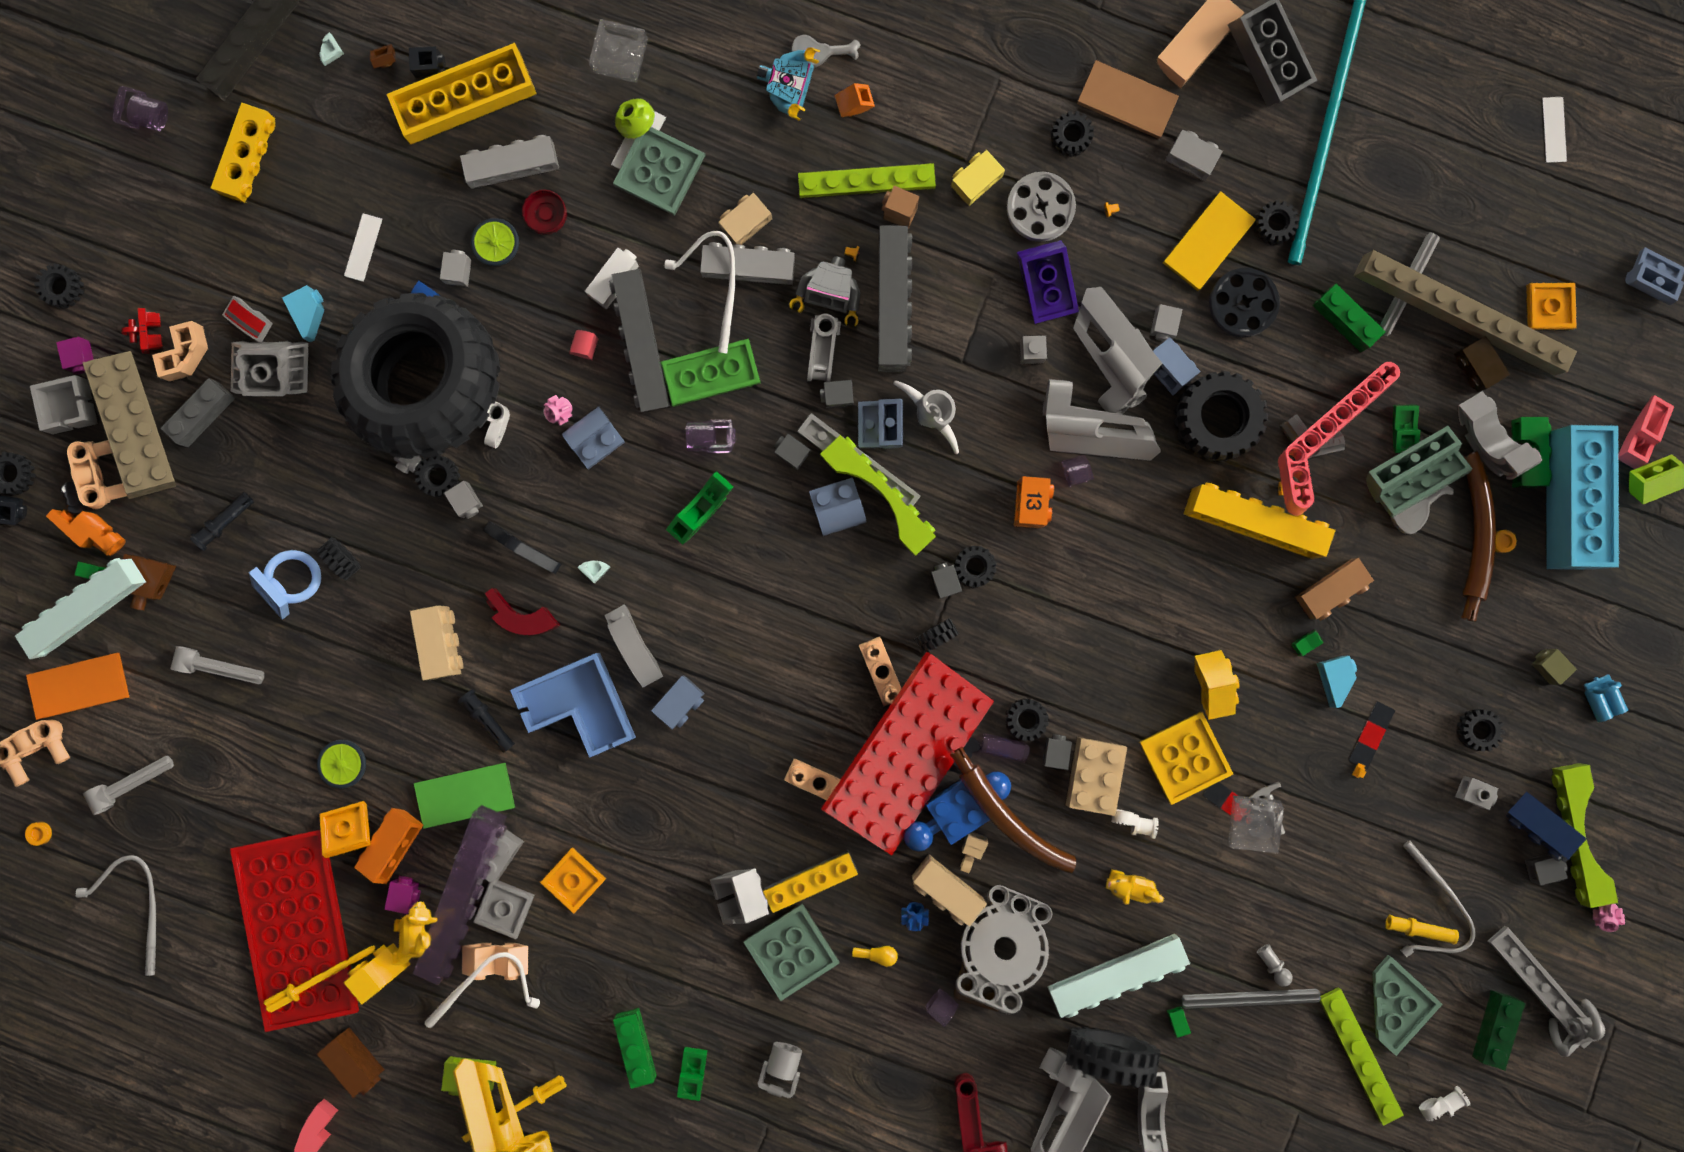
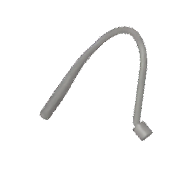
M1407 841L1403 847L1452 899L1466 918L1470 927V939L1459 948L1406 945L1401 949V952L1408 957L1414 952V949L1443 953H1458L1468 949L1475 939V927L1471 917L1439 873L1425 859L1411 841Z
M134 855L124 856L114 861L89 890L88 888H77L76 897H87L93 893L109 873L121 862L127 860L138 862L146 873L149 887L145 975H155L156 901L152 875L147 864L141 858Z

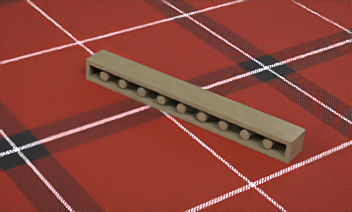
M1375 250L1363 255L1354 274V277L1479 339L1486 336L1491 345L1553 376L1568 372L1577 353L1576 350Z

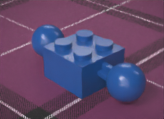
M991 772L986 775L996 793L1004 800L1011 791L1009 778L1002 772ZM959 780L928 800L926 806L934 818L927 823L919 821L912 823L904 833V842L913 851H924L932 844L933 835L942 830L952 845L990 819L975 802L963 782Z

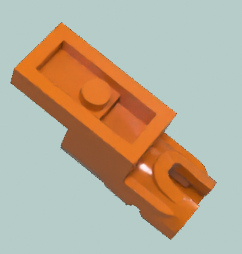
M52 509L46 515L79 547L91 548L94 546L104 554L111 556L118 552L126 542L118 533L112 532L113 528L95 513L82 511L75 518L66 510Z

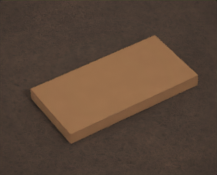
M1096 60L1077 104L1160 139L1179 96Z

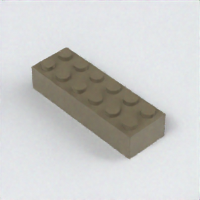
M128 351L82 362L128 498L132 499L177 487L132 352Z

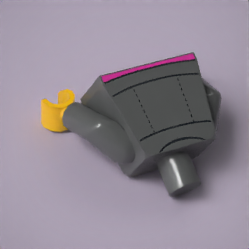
M833 257L831 263L820 262L817 268H813L804 274L795 293L797 297L790 301V308L793 309L795 302H800L801 306L798 312H802L805 307L802 300L805 298L804 302L846 313L848 309L849 314L845 317L844 323L847 326V319L852 316L855 318V327L858 324L856 311L859 310L861 292L857 281L851 277L852 270L844 267L845 260L841 257Z

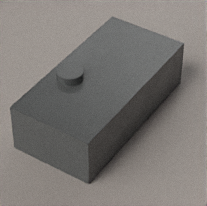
M1270 0L1228 24L1267 107L1283 101L1317 81L1279 0Z

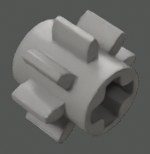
M419 455L411 459L394 457V460L398 462L395 467L406 474L409 471L415 473V470L418 471L419 469L417 467L418 463H423Z

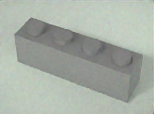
M546 135L535 136L533 140L529 141L515 140L511 142V145L506 146L493 145L484 151L470 150L466 152V155L460 156L465 180L471 189L559 169L554 143L551 137H546Z
M715 242L703 245L702 277L730 279L728 247H722V244ZM732 245L735 257V280L793 285L795 254L790 252L789 249L778 248L777 251H769L768 248L762 246L746 249L743 245Z

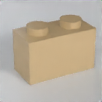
M754 193L750 196L745 195L738 201L736 208L732 211L730 209L727 210L720 217V228L734 244L742 245L772 220L771 212Z

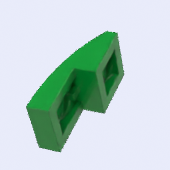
M1418 405L1393 406V447L1395 453H1402L1420 441V430L1417 429Z
M684 1048L677 1098L700 1101L708 1050Z

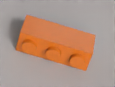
M391 808L385 815L379 829L373 834L370 842L371 845L367 846L365 851L361 853L359 861L354 868L373 883L387 884L422 829L423 824L407 811Z

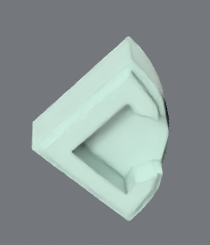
M329 32L323 38L320 50V59L325 66L344 54Z
M588 561L582 563L577 568L593 583H596L610 566L601 561Z

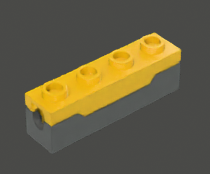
M846 850L764 887L763 892L772 913L858 875V870L849 850Z

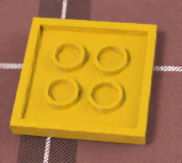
M1199 712L1139 742L1171 805L1233 775L1203 712Z

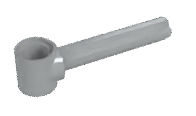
M180 646L175 648L170 668L171 670L183 673H192L195 670L255 684H261L264 680L263 671L200 657L197 650Z
M164 756L109 787L106 785L93 787L84 792L83 796L92 814H100L114 806L115 798L173 768L174 762L169 756Z

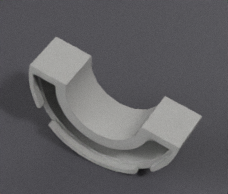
M1483 391L1458 406L1460 425H1465L1468 430V434L1465 435L1473 451H1478L1482 462L1498 476L1507 475L1506 478L1510 480L1541 463V455L1537 449L1532 448L1528 443L1519 445L1507 435L1505 428L1498 420L1496 403L1491 397H1487Z

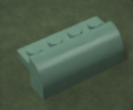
M1446 426L1369 471L1366 482L1376 503L1380 502L1391 518L1470 473L1472 467L1458 451L1462 445L1461 441L1449 426Z

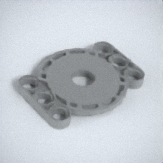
M997 885L987 893V900L991 906L984 908L979 914L981 915L985 912L986 917L980 920L978 924L975 922L971 924L970 927L973 930L969 936V941H966V937L970 927L966 925L963 931L961 956L968 973L959 976L955 986L956 990L963 996L1001 1012L1012 1014L1019 1011L1022 1006V1000L1018 992L1034 985L1042 976L1047 966L1049 956L1048 940L1041 925L1051 920L1052 910L1045 903L1007 887ZM1000 890L1004 894L1003 902L997 903L993 900V891ZM1016 899L1024 901L1025 910L1023 912L1015 910L1014 901ZM1037 908H1043L1046 911L1047 917L1044 921L1036 918L1035 911ZM1033 927H1037L1039 931L1036 932ZM1038 936L1042 937L1044 943V951H1041V945ZM1006 937L1014 942L1016 952L1010 960H1002L995 954L994 945L999 938ZM965 947H968L970 962L967 960ZM1040 957H1043L1042 966L1038 971L1036 968L1039 964ZM1034 975V979L1024 986L1023 981ZM963 978H969L973 982V988L970 991H964L961 988V980ZM1012 985H1017L1018 989H1015ZM985 987H991L995 992L994 998L990 1001L983 997L982 992ZM1007 996H1012L1016 1000V1007L1013 1010L1006 1008L1004 1004Z

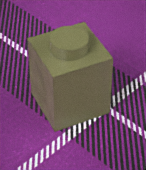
M1558 649L1542 650L1536 655V660L1531 664L1550 685H1561L1577 670Z

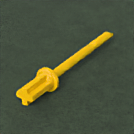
M375 946L364 949L348 960L335 965L297 987L289 984L285 990L264 1001L267 1011L272 1013L292 1001H298L299 993L343 970L350 964L370 955L375 951Z
M557 1076L540 1087H533L534 1094L514 1106L515 1111L518 1112L535 1101H538L540 1104L545 1103V1099L567 1086L563 1076ZM468 1133L461 1137L465 1142L470 1140Z

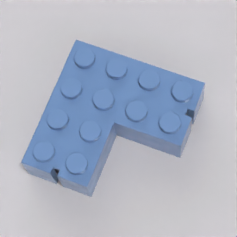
M595 653L510 690L517 708L523 709L527 707L529 710L520 714L528 733L572 715L589 757L636 738L600 653Z

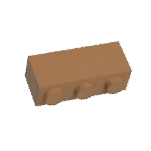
M1354 558L1295 596L1310 620L1319 619L1321 621L1332 614L1330 610L1338 606L1340 608L1351 601L1349 597L1355 593L1360 595L1370 588L1368 585L1374 580L1360 559Z

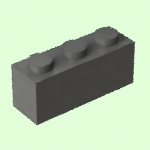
M208 378L161 429L176 444L189 447L229 406L235 397L219 382Z

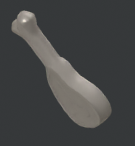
M800 35L793 42L792 52L806 50L809 47L820 50V52L814 54V59L819 60L818 64L812 63L815 68L822 65L831 55L847 54L856 60L859 57L857 50L860 47V42L853 40L848 45L829 46L826 43H818L808 35Z
M1446 486L1391 518L1393 524L1404 534L1411 535L1416 533L1426 523L1429 517L1430 505L1441 495H1452L1453 489Z

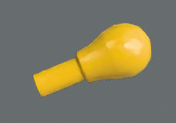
M891 946L871 949L854 947L852 954L853 957L870 959V961L885 967L894 965L898 958L896 950Z

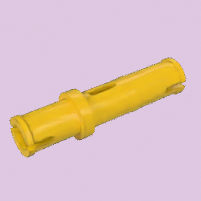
M1388 915L1386 919V929L1403 932L1410 937L1416 935L1451 944H1456L1459 939L1458 930L1417 922L1415 918L1404 919Z

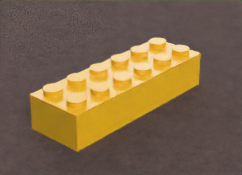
M513 43L390 92L387 96L403 136L410 144H414L537 93L516 44Z
M1206 482L1205 485L1202 484L1192 488L1184 515L1311 559L1327 557L1335 533L1334 529L1328 528L1329 524L1317 520L1315 523L1307 521L1305 515L1295 516L1284 513L1285 509L1279 506L1271 505V508L1262 505L1263 501L1255 498H1249V500L1241 498L1240 493L1232 490H1227V493L1218 490L1219 486Z

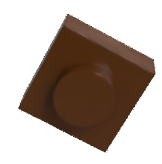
M392 44L370 51V61L374 68H386L391 66L393 62H396L395 50Z

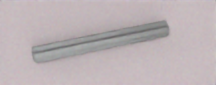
M1434 233L1426 235L1410 266L1411 269L1422 274L1440 239L1438 235ZM1394 297L1380 324L1386 331L1383 335L1388 336L1391 334L1407 302Z

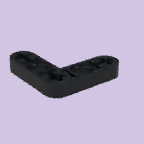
M488 521L483 529L485 533L508 549L554 574L557 573L562 565L553 558L520 541L491 521Z

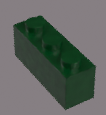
M1491 990L1472 1054L1473 1058L1485 1065L1506 1071L1525 1006L1523 1001Z

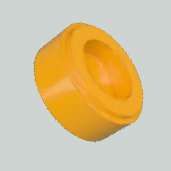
M1509 530L1497 531L1495 551L1499 553L1512 551L1517 543L1515 535Z
M45 822L32 823L25 831L27 842L34 846L47 843L52 836L51 827Z

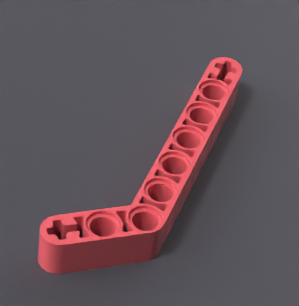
M1385 362L1280 455L1278 464L1285 507L1290 514L1295 516L1302 515L1314 502L1307 459L1398 379L1400 369L1395 363ZM1305 441L1310 443L1311 447L1307 446ZM1289 455L1293 456L1296 461L1291 460ZM1292 477L1297 478L1299 483L1295 482Z

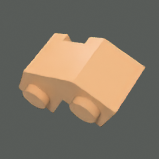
M193 321L170 326L175 349L152 355L159 378L170 382L192 376L207 351L208 346L203 326Z
M491 943L462 946V974L470 976L486 959L502 952L511 953L516 956L522 963L525 974H528V946L518 943H505V945L501 946L491 945ZM501 957L494 959L486 965L474 980H483L486 975L492 974L504 976L505 980H516L520 972L513 960Z

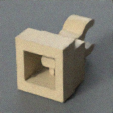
M975 832L965 836L962 846V853L965 856L960 865L961 871L970 873L974 857L981 860L988 845L987 837Z

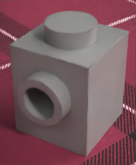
M1463 776L1455 797L1480 808L1490 810L1491 806L1497 801L1498 795L1496 793L1498 788L1475 778Z

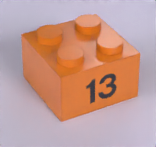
M1022 476L1017 481L1014 526L1043 528L1048 522H1051L1052 508H1048L1049 500L1053 498L1054 485H1050L1051 479Z

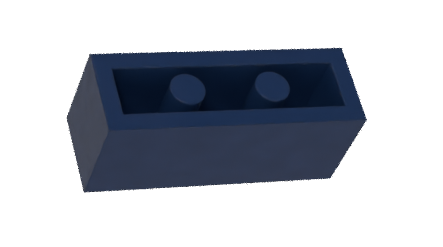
M1528 792L1519 799L1506 815L1509 818L1508 822L1518 830L1522 828L1529 834L1528 838L1538 846L1540 844L1545 846L1549 850L1548 854L1559 862L1562 860L1566 863L1587 839Z

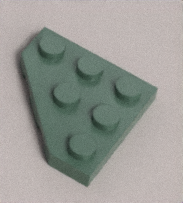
M1387 955L1372 972L1376 1038L1397 1056L1443 1004L1399 963Z

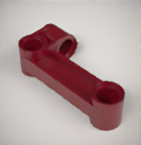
M968 1073L958 1075L955 1080L963 1152H1008L1006 1141L983 1142L975 1080ZM969 1082L972 1084V1087L968 1091H963L960 1089L961 1084Z

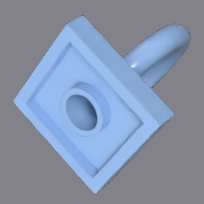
M296 550L284 551L275 555L267 563L263 574L257 567L249 572L253 588L281 619L289 615L288 603H300L309 599L316 593L321 583V570L318 563L310 555ZM290 559L300 560L310 568L312 579L306 590L298 594H287L282 585L273 578L275 568L283 561Z

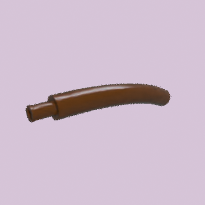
M1477 450L1464 456L1465 460L1472 467L1471 472L1466 474L1473 507L1474 534L1471 562L1462 594L1467 598L1461 619H1467V621L1472 622L1477 621L1476 618L1481 601H1486L1496 549L1494 502L1488 476Z
M963 747L954 750L950 754L962 772L959 778L998 829L1016 845L1038 860L1067 873H1072L1075 870L1076 857L1051 845L1029 829L999 797L979 764H972Z

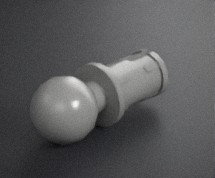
M1266 944L1259 948L1257 954L1268 967L1267 971L1274 973L1275 982L1282 987L1290 985L1293 979L1292 973L1288 969L1282 968L1284 962L1278 959L1271 946Z

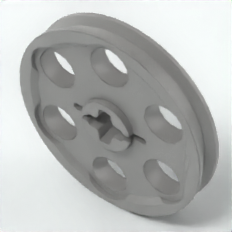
M1034 172L1021 178L1013 186L1007 201L1008 219L1015 231L1026 239L1038 242L1053 240L1063 234L1070 226L1076 210L1075 196L1071 187L1061 177L1049 172ZM1042 179L1049 180L1051 188L1049 190H1042L1039 187V181ZM1020 187L1029 189L1030 195L1027 198L1019 197L1017 190ZM1064 193L1068 196L1069 201L1064 205L1059 204L1056 196ZM1038 200L1042 205H1047L1044 209L1045 213L1041 209H1036ZM1023 209L1026 212V218L1017 220L1014 217V211ZM1054 216H1062L1065 224L1061 227L1055 226L1052 222ZM1039 223L1043 226L1044 232L1036 235L1032 232L1031 226Z

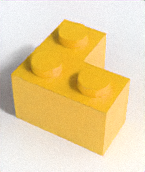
M1222 650L1196 655L1194 671L1202 688L1201 703L1208 720L1236 714V704H1239L1236 689L1239 688V680L1237 675L1232 674L1230 660L1228 658L1225 659Z
M394 943L388 947L382 945L373 953L375 956L370 962L367 960L363 961L348 973L350 978L344 984L361 1004L373 997L411 965L409 961L404 965H392V954L394 951L398 952V948Z

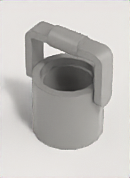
M774 1042L769 1061H765L758 1081L759 1088L778 1097L791 1098L795 1094L800 1077V1072H797L802 1050L788 1043ZM766 1072L779 1079L793 1080L791 1091L789 1092L773 1084L763 1083Z

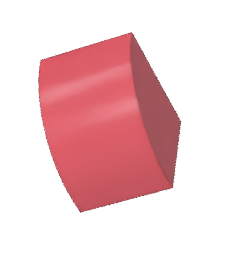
M576 330L569 353L592 360L598 337L591 332Z

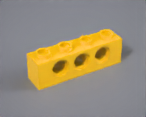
M241 102L211 189L218 194L243 203L251 195L253 179L259 173L261 157L267 151V140L275 128V118L268 111ZM253 129H257L256 133L250 136V132ZM249 150L248 155L242 158L243 152ZM241 171L240 177L234 179L235 174Z

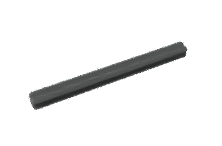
M1318 989L1183 995L1181 1003L1183 1008L1192 1009L1318 1003L1321 997Z

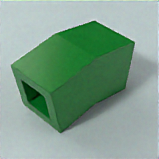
M78 562L75 576L90 579L91 575L105 570L106 567Z
M1314 629L1291 645L1298 656H1304L1322 645L1323 640L1316 629Z
M1181 1006L1167 1010L1175 1038L1191 1034Z

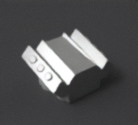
M240 341L232 343L231 392L242 394L243 396H284L285 394L307 392L308 343L303 341L294 343L288 341L262 343L258 341Z

